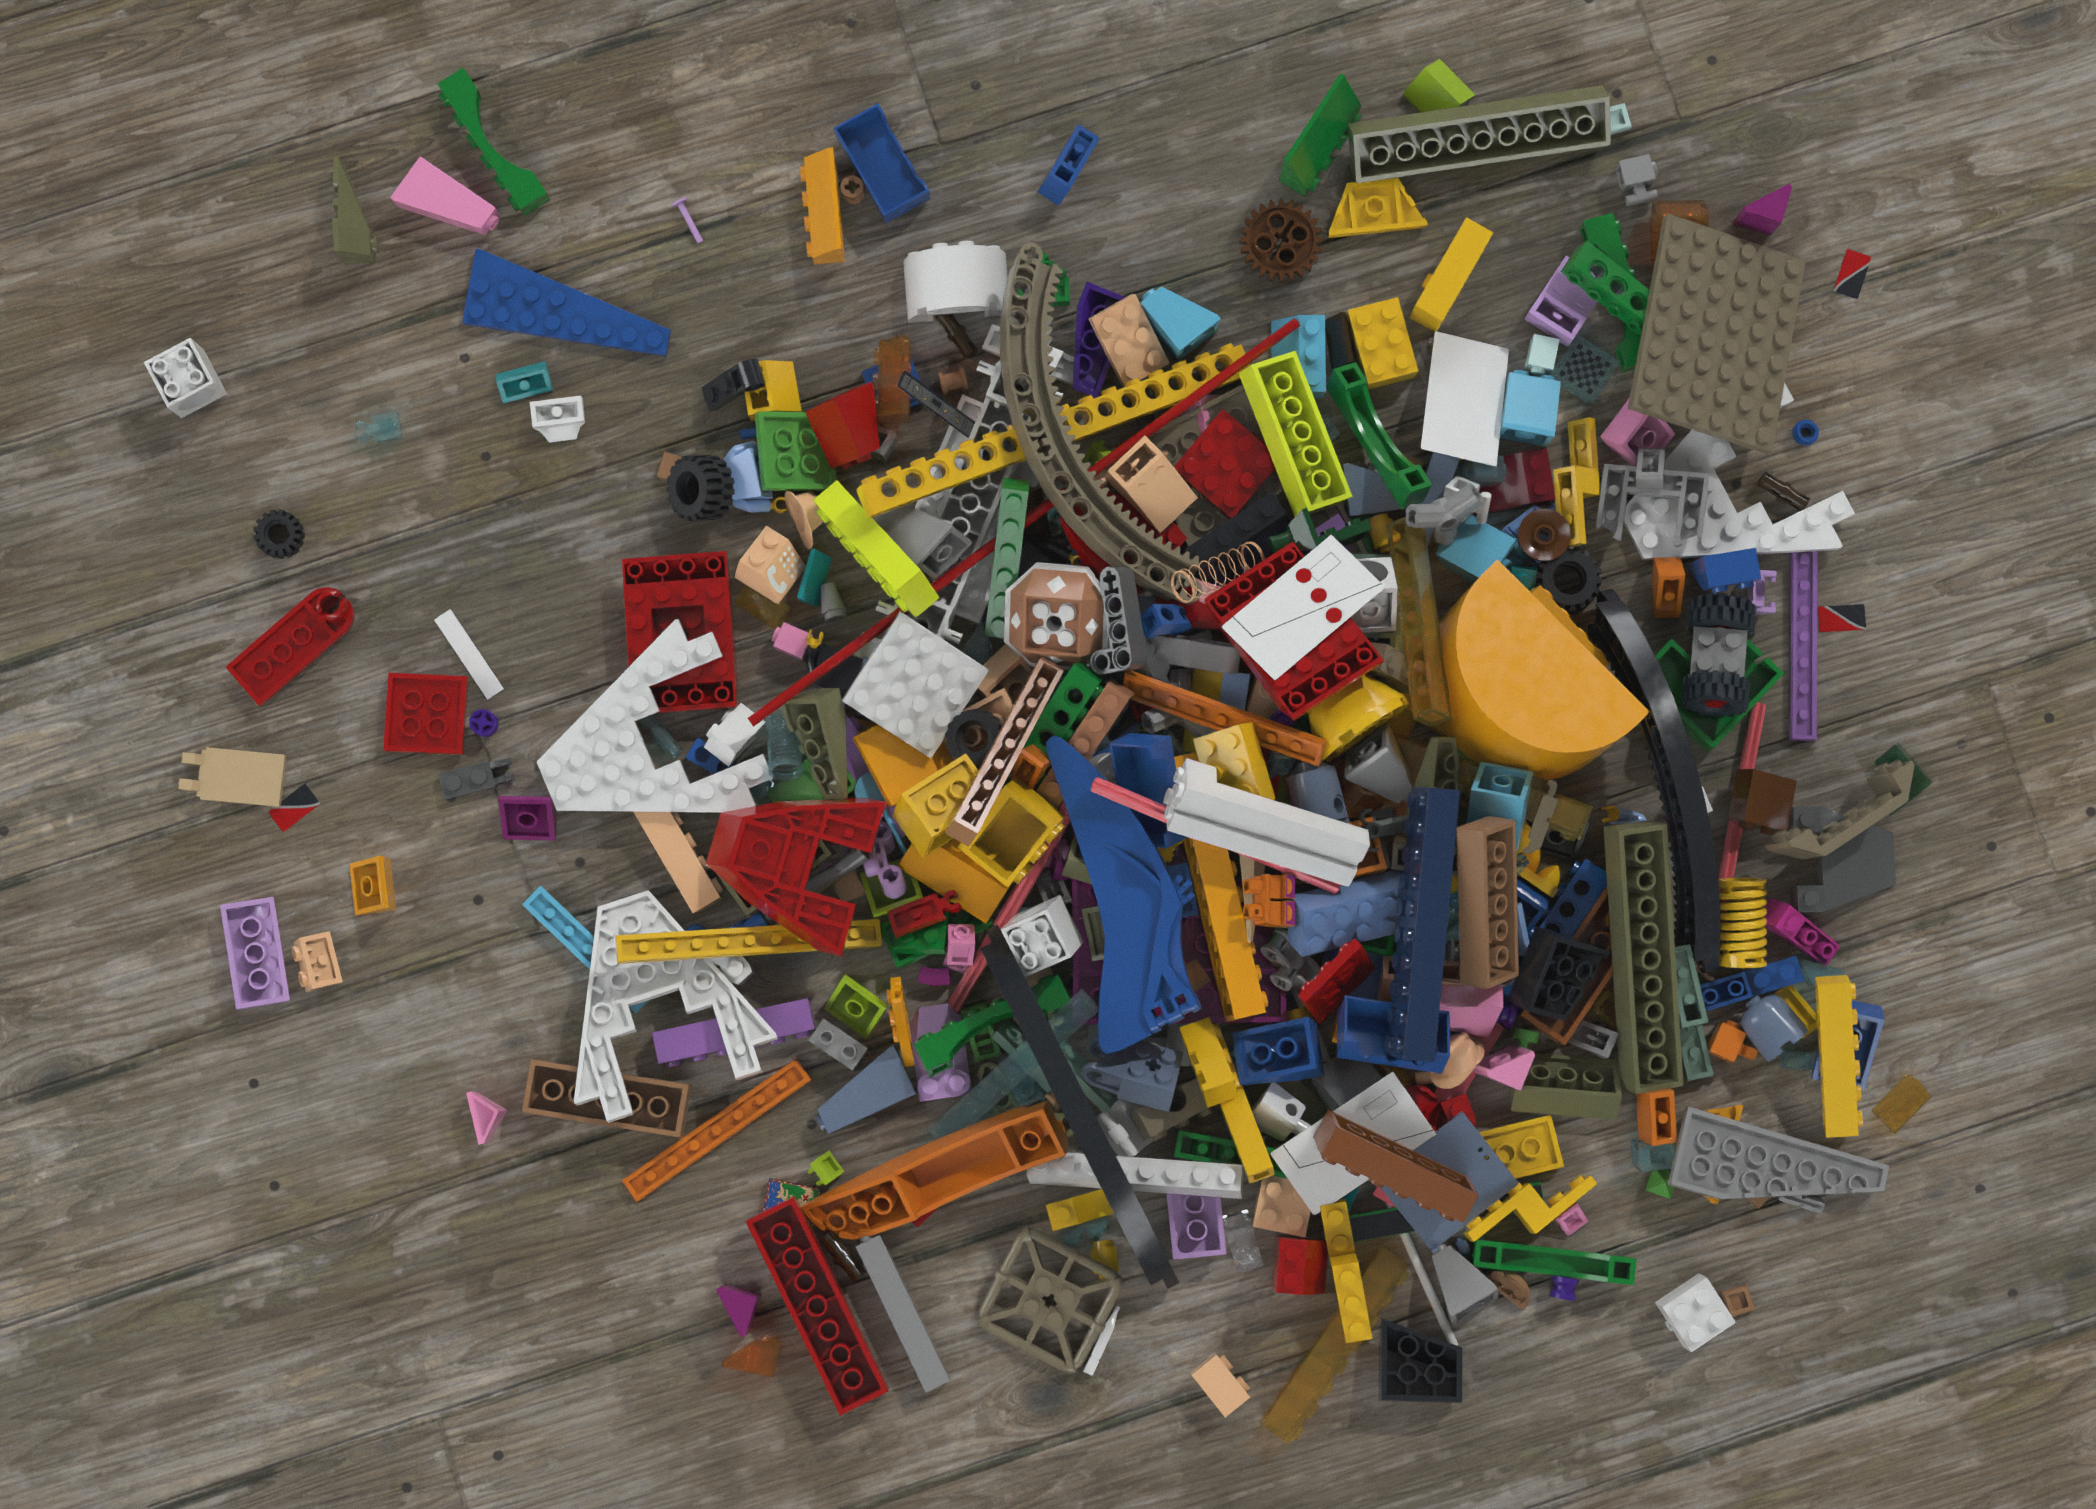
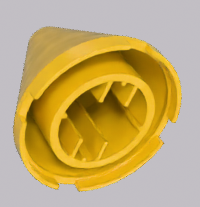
M1366 673L1308 711L1311 735L1326 740L1321 762H1324V760L1329 762L1339 757L1384 723H1389L1409 706L1405 696Z

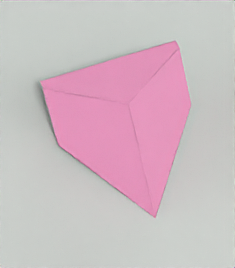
M476 1091L467 1092L478 1144L489 1143L508 1110Z

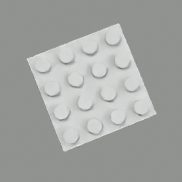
M900 611L844 695L842 701L927 757L932 758L945 738V733L948 730L947 726L956 715L961 714L989 669Z

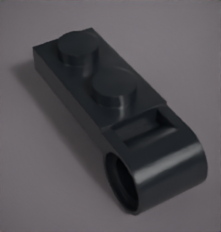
M754 358L736 364L704 385L702 390L704 400L710 412L718 411L743 393L762 388L766 383L759 361Z

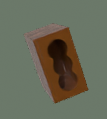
M1737 769L1727 820L1739 823V828L1747 830L1758 828L1761 834L1770 836L1784 829L1788 831L1797 781L1756 769Z

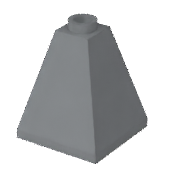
M1387 722L1346 751L1344 777L1348 781L1398 804L1401 801L1407 802L1408 794L1411 792L1412 787L1415 786V781L1392 729Z
M1445 1244L1438 1246L1439 1250L1432 1253V1261L1449 1321L1454 1325L1498 1299V1289L1493 1282L1450 1245L1447 1247Z

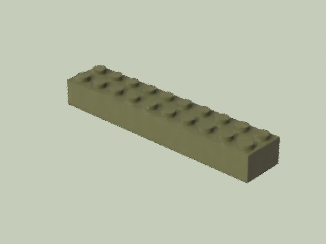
M1603 85L1348 123L1351 172L1356 183L1609 146L1611 145L1610 96Z
M1647 820L1604 827L1616 1026L1617 1033L1619 1034L1617 1041L1621 1088L1634 1094L1680 1087L1683 1086L1667 824Z

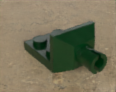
M1305 508L1290 522L1286 531L1270 536L1268 540L1273 554L1294 542L1301 553L1306 556L1330 535L1341 545L1347 546L1365 539L1372 528L1368 519L1360 521V518L1345 523V527L1336 531L1335 527L1320 532L1321 536L1318 537L1309 512Z

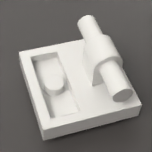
M1120 1099L1106 1113L1102 1112L1096 1118L1117 1155L1133 1157L1153 1140L1149 1138L1143 1141L1130 1115L1131 1111L1142 1105Z

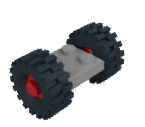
M1710 593L1707 596L1699 595L1698 598L1694 597L1689 601L1687 629L1689 633H1693L1690 674L1683 677L1681 706L1683 709H1688V712H1696V715L1700 716L1704 714L1707 717L1718 716V718H1724V716L1734 717V714L1739 716L1743 712H1747L1750 682L1744 677L1746 645L1748 636L1753 635L1755 622V604H1752L1751 600H1745L1744 597L1737 598L1733 594L1726 596L1724 593H1718V595Z

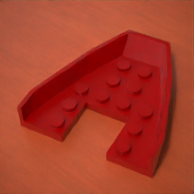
M868 798L779 801L721 812L706 864L749 904L816 950L844 957L845 952L843 950L856 904L807 891V883L820 839L872 854L884 809H887V803Z

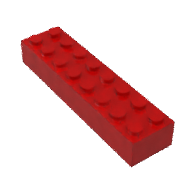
M796 1195L747 1218L745 1222L839 1415L841 1416L888 1392L889 1386Z

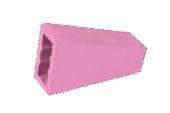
M421 156L390 197L399 208L486 235L489 230L492 231L499 222L498 217L500 214L493 205Z
M1442 985L1440 1010L1450 1012V1031L1489 1037L1503 1009V986L1496 985L1489 989H1483L1468 985Z

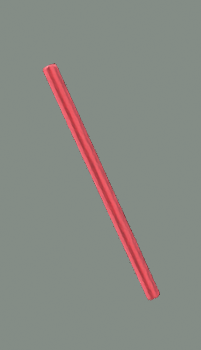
M1757 702L1750 709L1739 769H1755L1766 705ZM1728 822L1718 879L1734 877L1743 829L1738 827L1739 823ZM1719 899V902H1729V900Z
M1099 777L1094 779L1091 786L1093 793L1167 823V819H1164L1167 806ZM1238 853L1283 873L1295 874V878L1333 894H1336L1340 889L1341 884Z
M1065 803L1059 809L1066 816L1062 822L1065 827L1050 844L1046 842L1049 848L1034 864L1030 863L1033 866L1032 870L1019 884L1016 883L993 923L994 926L998 925L1000 930L1020 910L1053 853L1054 847L1057 846L1071 820ZM988 934L974 956L973 966H968L947 1002L957 1013L963 1008L988 965L980 950L982 947L992 943Z

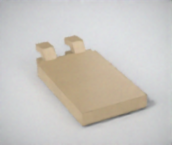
M206 747V750H202L201 754L183 752L181 763L200 766L198 780L179 778L178 789L197 792L196 796L206 801L281 807L287 756L283 754Z

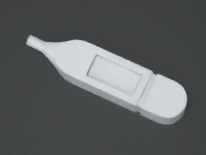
M1119 1306L1115 1307L1113 1313L1105 1322L1106 1327L1099 1334L1091 1356H1089L1083 1372L1093 1376L1099 1359L1113 1332L1117 1313L1120 1309Z

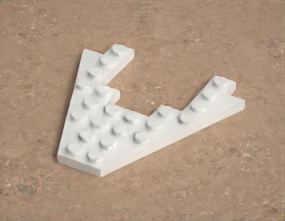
M1785 383L1780 408L1794 401ZM1691 430L1665 460L1664 469L1710 474L1702 539L1698 540L1696 535L1682 540V546L1674 547L1680 499L1635 495L1626 505L1624 526L1642 560H1654V557L1699 558L1756 548L1757 554L1839 550L1843 545L1833 525L1855 514L1843 491L1775 524H1772L1761 502L1737 513L1714 470L1736 458L1730 443Z
M679 619L674 620L537 761L557 811L726 812L756 806L749 788L773 779L764 754L690 784L680 760L655 769L636 723L637 720L660 711L651 691V686L723 657L713 632L688 641Z
M649 890L598 906L574 1102L578 1106L600 1098L608 1123L634 1115L611 1041L612 1039L636 1032L630 1006L680 990L687 1014L713 1006L736 1080L761 1073L762 1070L754 1047L778 1039L773 1029L708 958L617 964L616 935L684 931Z

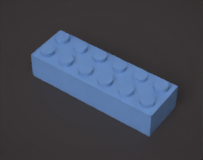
M1393 870L1352 880L1349 887L1341 885L1336 894L1321 888L1295 894V899L1289 900L1295 901V926L1288 927L1287 941L1304 957L1340 948L1345 943H1350L1354 938L1360 943L1395 934L1396 927H1399L1400 918L1397 914V904L1402 897L1399 881L1404 871Z

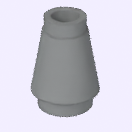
M826 583L821 585L822 617L825 618L826 623H836L844 620L847 609L836 588V584Z

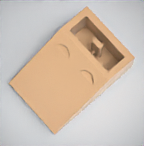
M1146 436L1140 439L1107 471L1105 479L1159 534L1198 498L1165 455Z

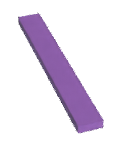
M1818 551L1789 553V741H1817Z

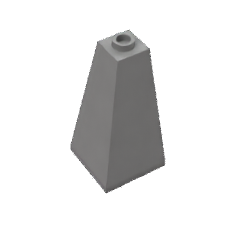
M908 505L873 517L877 524L918 568L935 580L940 578L973 543L948 522Z

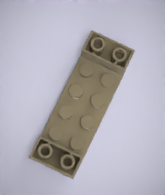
M1897 760L1889 765L1883 763L1874 768V774L1866 780L1875 795L1863 801L1865 805L1861 808L1855 807L1844 813V819L1840 822L1833 821L1823 827L1824 832L1819 836L1813 834L1810 828L1799 830L1796 827L1788 832L1784 829L1771 837L1773 841L1765 845L1766 849L1801 860L1827 856L1908 802L1915 766L1913 761L1901 763L1900 760Z

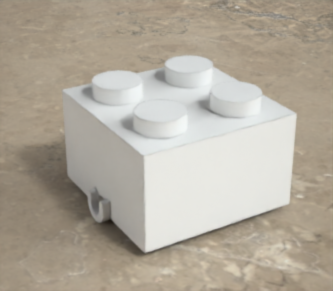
M1699 1273L1655 1302L1666 1319L1664 1323L1667 1328L1675 1333L1682 1346L1690 1352H1693L1736 1323L1708 1278Z

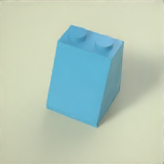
M1162 286L1156 291L1153 288L1141 297L1143 300L1141 306L1155 335L1159 337V340L1177 362L1210 338L1219 329L1221 318L1217 314Z
M1523 370L1509 372L1505 382L1500 438L1547 447L1555 436L1561 381L1554 380L1555 378L1550 375L1529 376V372Z
M1472 515L1464 522L1460 521V525L1457 527V536L1454 538L1453 543L1446 546L1440 543L1436 553L1441 564L1470 584H1473L1497 559L1509 571L1511 565L1523 566L1527 560L1515 538L1487 523H1477L1476 517Z
M1481 762L1471 788L1467 823L1487 816L1516 820L1517 853L1522 838L1534 772Z

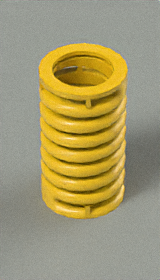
M1752 877L1718 879V886L1722 888V892L1719 893L1720 900L1743 901L1720 902V910L1745 911L1721 912L1720 920L1746 921L1720 923V930L1746 931L1721 932L1720 940L1746 942H1721L1720 950H1722V953L1719 954V966L1730 968H1759L1767 966V962L1763 958L1767 955V950L1763 948L1767 944V939L1764 937L1767 934V929L1764 927L1767 924V919L1763 917L1767 914V909L1763 907L1767 904V899L1763 897L1767 894L1765 889L1767 879Z

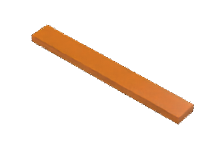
M1127 671L1125 673L1123 686L1135 693L1131 698L1133 701L1217 731L1253 722L1260 746L1318 767L1321 764L1326 740L1134 671Z
M797 1058L624 1178L622 1182L635 1201H640L812 1080L799 1060Z

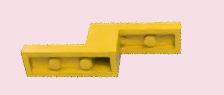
M1590 417L1567 422L1570 466L1553 470L1556 512L1560 513L1570 526L1571 539L1569 547L1586 544L1583 498L1600 495L1595 418Z
M1578 1175L1568 1183L1570 1188L1563 1194L1561 1191L1554 1194L1548 1200L1550 1204L1547 1206L1530 1183L1521 1185L1519 1182L1507 1192L1509 1196L1502 1202L1498 1199L1487 1208L1489 1212L1482 1218L1476 1216L1467 1223L1468 1229L1463 1234L1470 1242H1475L1512 1211L1531 1234H1536L1597 1185L1591 1175H1585L1584 1177Z
M1339 1199L1332 1204L1320 1206V1212L1345 1342L1352 1343L1373 1338L1346 1199Z

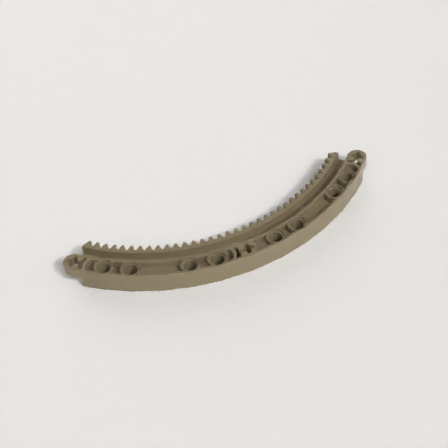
M1026 243L1017 253L1015 263L1010 269L1004 292L1000 321V362L1004 393L1012 425L1025 458L1044 493L1064 521L1091 550L1110 566L1130 568L1134 573L1137 585L1166 601L1174 599L1179 602L1181 601L1175 596L1171 587L1172 575L1176 571L1181 569L1189 570L1191 567L1190 577L1195 587L1197 584L1198 589L1195 597L1201 596V592H1203L1202 586L1197 580L1195 584L1193 579L1195 571L1199 569L1197 567L1199 566V556H1195L1190 560L1188 551L1180 555V547L1171 550L1172 542L1169 541L1163 545L1162 536L1154 539L1153 530L1146 533L1145 524L1137 526V517L1129 519V510L1122 513L1123 504L1114 505L1116 496H1106L1109 488H1100L1103 481L1101 479L1094 481L1093 478L1096 475V471H1087L1091 465L1090 462L1082 463L1081 460L1085 457V454H1077L1076 451L1080 448V445H1072L1071 443L1076 438L1075 435H1067L1071 426L1063 425L1068 419L1067 416L1059 415L1064 410V407L1056 406L1061 397L1054 396L1059 389L1056 386H1052L1056 381V377L1050 375L1055 368L1049 366L1053 361V357L1048 356L1053 350V347L1048 346L1052 341V337L1048 335L1053 329L1049 326L1053 321L1050 315L1053 313L1054 308L1051 306L1056 300L1053 296L1057 293L1058 289L1055 287L1059 284L1060 280L1058 278L1063 271L1054 263L1051 266L1041 263L1043 258L1042 249L1035 243ZM1031 251L1033 259L1029 265L1024 264L1028 257L1027 252ZM1014 288L1021 289L1024 296L1018 295ZM1010 317L1016 318L1020 325H1014ZM1014 383L1020 384L1024 392L1017 391ZM1023 413L1028 414L1032 420L1031 423L1026 422L1023 419ZM1054 481H1059L1063 485V490L1057 489ZM1073 506L1081 509L1082 516L1074 513ZM1123 554L1131 557L1132 564L1125 562ZM1150 572L1157 574L1158 582L1151 579ZM1176 573L1174 577L1176 590L1179 586L1180 588L1183 586L1184 589L1189 586L1192 587L1190 581L1183 573ZM1183 589L1178 592L1183 600L1189 601L1192 598L1191 596L1188 597ZM1194 598L1191 602H1188V603H1184V602H1181V603L1190 605V604H1193L1194 602H1196V601H1197L1198 599H1200V598Z

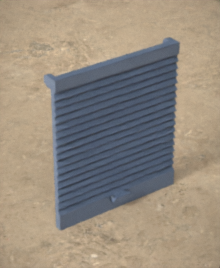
M1462 1111L1453 1117L1451 1121H1448L1447 1124L1443 1125V1127L1439 1128L1438 1131H1435L1436 1135L1415 1148L1414 1151L1469 1177L1479 1196L1464 1223L1456 1219L1451 1222L1443 1218L1439 1214L1440 1212L1433 1208L1426 1210L1417 1205L1416 1200L1407 1197V1199L1400 1198L1392 1192L1393 1189L1385 1185L1381 1188L1432 1253L1437 1252L1439 1245L1518 1184V1181Z

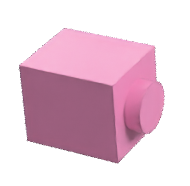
M783 622L782 627H777L771 641L775 642L773 647L775 650L804 662L808 645L806 642L808 632Z

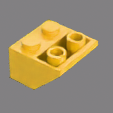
M759 361L766 385L757 390L744 393L748 416L751 422L755 421V413L758 411L802 412L793 361Z

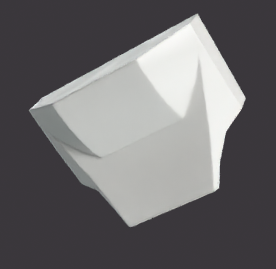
M582 396L530 402L532 427L540 431L548 442L577 439L580 427L585 423Z

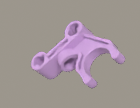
M881 821L872 854L868 853L870 859L863 863L867 877L878 875L884 894L888 898L895 899L905 893L906 883L901 869L898 866L889 865L887 854L894 850L896 842L888 823ZM846 847L843 856L851 852L853 848ZM836 861L823 863L821 865L822 871L828 868Z

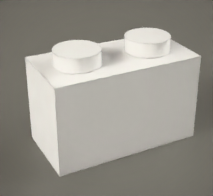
M740 703L734 710L730 708L721 719L723 722L720 725L715 723L706 734L708 740L704 748L729 767L759 736L765 721L762 720L753 727L747 718L754 714V712Z

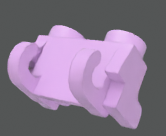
M1760 570L1761 579L1754 582V587L1748 588V600L1755 604V615L1776 613L1775 602H1769V607H1764L1765 578L1769 577V582H1776L1777 571Z

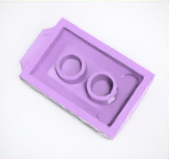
M949 1004L917 1008L913 1019L909 1022L920 1102L972 1094L966 1045L953 1058V1067L929 1078L913 1044L923 1034L929 1032L934 1034L942 1030V1026L951 1021H956L957 1023L962 1020L961 1015L955 1012Z
M1167 1193L1173 1260L1227 1255L1221 1197Z

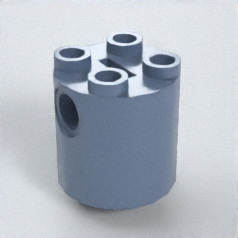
M1301 762L1296 764L1289 777L1284 778L1291 806L1344 823L1350 822L1335 765L1331 766L1321 762L1318 767Z

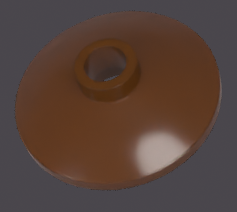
M1551 509L1532 511L1522 520L1518 529V541L1522 550L1529 557L1539 561H1550L1561 556L1568 548L1571 539V530L1567 520L1560 513ZM1540 532L1547 533L1548 539L1546 541L1539 539Z

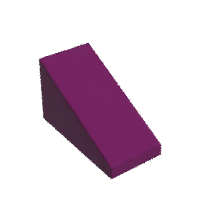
M1054 847L1049 865L1052 881L1069 880L1071 878L1062 876L1065 861L1057 847Z

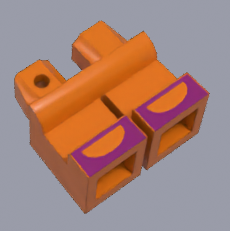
M1263 874L1243 880L1244 894H1254V904H1245L1243 907V919L1254 921V925L1276 928L1295 926V901H1287L1295 899V874Z

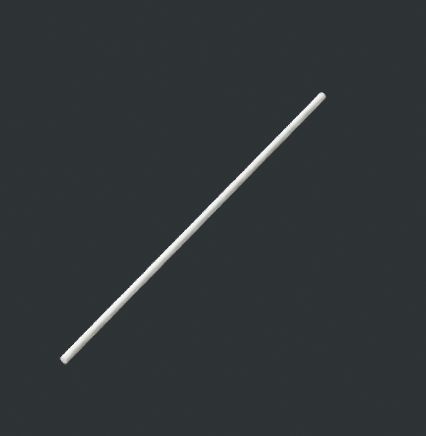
M1292 986L1290 990L1298 1008L1304 1007V1004L1298 997L1299 993ZM1318 1030L1322 1061L1327 1063L1332 1059ZM1386 1203L1387 1208H1393L1392 1206ZM1399 1234L1447 1342L1459 1345L1410 1234Z

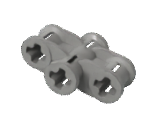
M1275 928L1272 938L1267 944H1263L1260 949L1263 956L1278 969L1277 972L1271 974L1270 980L1281 990L1289 991L1293 986L1297 993L1300 994L1301 987L1307 981H1312L1319 974L1321 967L1310 958L1312 955L1302 957L1287 941V931L1285 929Z

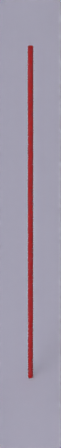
M1294 318L1088 468L1087 471H1096L1095 476L1124 456L1144 436L1149 438L1298 329L1300 324L1297 319ZM1048 498L1026 514L1024 528L1054 507ZM996 537L931 583L936 593L995 550ZM900 608L894 610L748 717L749 722L753 727L888 629L899 612H904Z

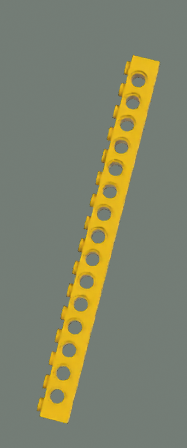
M1232 343L1218 348L1219 353L1211 356L1209 352H1205L1194 357L1195 361L1189 364L1186 363V360L1178 362L1171 366L1172 370L1165 373L1162 369L1148 374L1149 379L1140 381L1139 378L1132 379L1124 383V388L1119 390L1115 386L1101 392L1102 396L1093 399L1092 395L1079 399L1076 406L1062 405L1064 410L1059 415L1067 416L1068 418L1063 425L1071 426L1067 435H1075L1076 437L1071 443L1176 405L1220 373L1215 367V362H1220L1225 369L1245 354L1242 344L1233 347ZM1248 364L1242 370H1240L1231 378L1226 380L1216 389L1240 381L1241 379L1239 373L1247 367H1249L1250 364ZM1192 370L1200 373L1201 382L1194 380ZM1169 379L1177 382L1178 390L1170 388ZM1145 388H1151L1154 391L1155 399L1147 397ZM1122 396L1128 397L1131 400V408L1123 405ZM1098 405H1103L1107 408L1108 416H1102L1099 413ZM1075 414H1080L1084 417V425H1079L1075 422ZM1013 425L1007 426V431L998 434L997 430L989 432L982 436L983 440L974 443L973 439L960 443L958 445L959 449L950 452L949 448L934 453L935 458L927 461L925 457L910 462L911 467L902 470L898 466L887 470V476L877 479L876 475L861 480L862 485L856 491L867 519L1026 461ZM1003 440H1008L1013 444V452H1008L1003 448ZM979 449L988 451L990 455L989 461H984L979 457ZM955 458H961L965 461V470H960L955 466ZM931 467H937L941 470V479H936L931 475ZM906 476L915 477L918 486L916 488L909 487L906 483ZM882 485H889L893 489L892 497H887L882 493Z

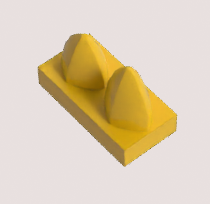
M1540 849L1531 854L1522 852L1516 858L1517 876L1552 899L1559 890L1557 889L1560 880L1559 866L1546 867L1536 874L1535 872L1540 862Z

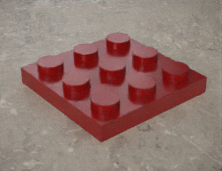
M1222 409L1176 463L1174 468L1183 480L1231 519L1272 473L1275 466L1267 446Z
M388 672L383 751L464 755L468 677Z
M1354 938L1350 943H1345L1339 949L1338 955L1331 962H1326L1320 968L1319 974L1312 981H1307L1301 987V993L1298 997L1312 1018L1321 1024L1342 1003L1344 996H1349L1376 968L1363 946Z

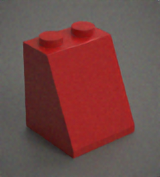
M872 381L841 393L805 411L831 469L840 465L842 469H845L856 463H862L872 458L871 452L880 448Z
M1276 1235L1271 1289L1276 1293L1325 1294L1328 1261L1326 1240Z

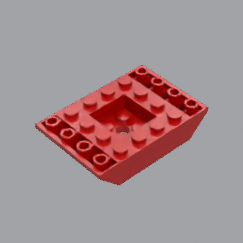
M1291 542L1204 600L1224 635L1279 709L1294 721L1382 664L1384 660L1350 617L1278 679L1274 680L1222 628L1234 615L1305 557L1295 543ZM1306 568L1299 569L1296 572V579L1301 583L1310 581L1312 577L1311 571ZM1316 588L1311 592V599L1316 603H1321L1327 598V593L1322 588ZM1330 608L1326 612V619L1331 623H1336L1342 618V612L1338 608Z
M727 551L622 559L628 667L677 619H679L682 628L689 632L688 641L713 632L723 655L721 658L651 686V691L660 710L657 713L737 707L738 679L731 578Z

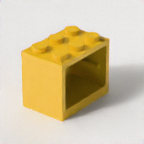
M966 753L903 792L894 809L892 817L922 858L953 839V837L945 834L978 772V769Z
M1015 777L998 794L978 834L969 847L960 843L958 848L1006 887H1009L1013 882L1019 884L1033 868L1030 863L1034 864L1049 848L1046 842L1050 844L1065 827L1062 822L1066 816L1018 777Z

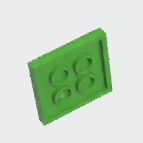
M758 411L755 413L761 491H824L836 481L835 467L831 469L805 412Z

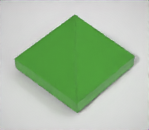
M1653 1165L1645 1191L1671 1199L1675 1188L1668 1185L1671 1171Z

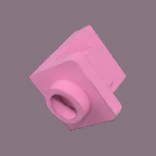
M949 924L946 965L973 966L975 950L974 925Z

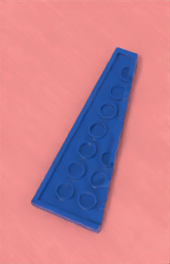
M475 250L462 320L464 325L667 357L671 337L670 329L484 250Z

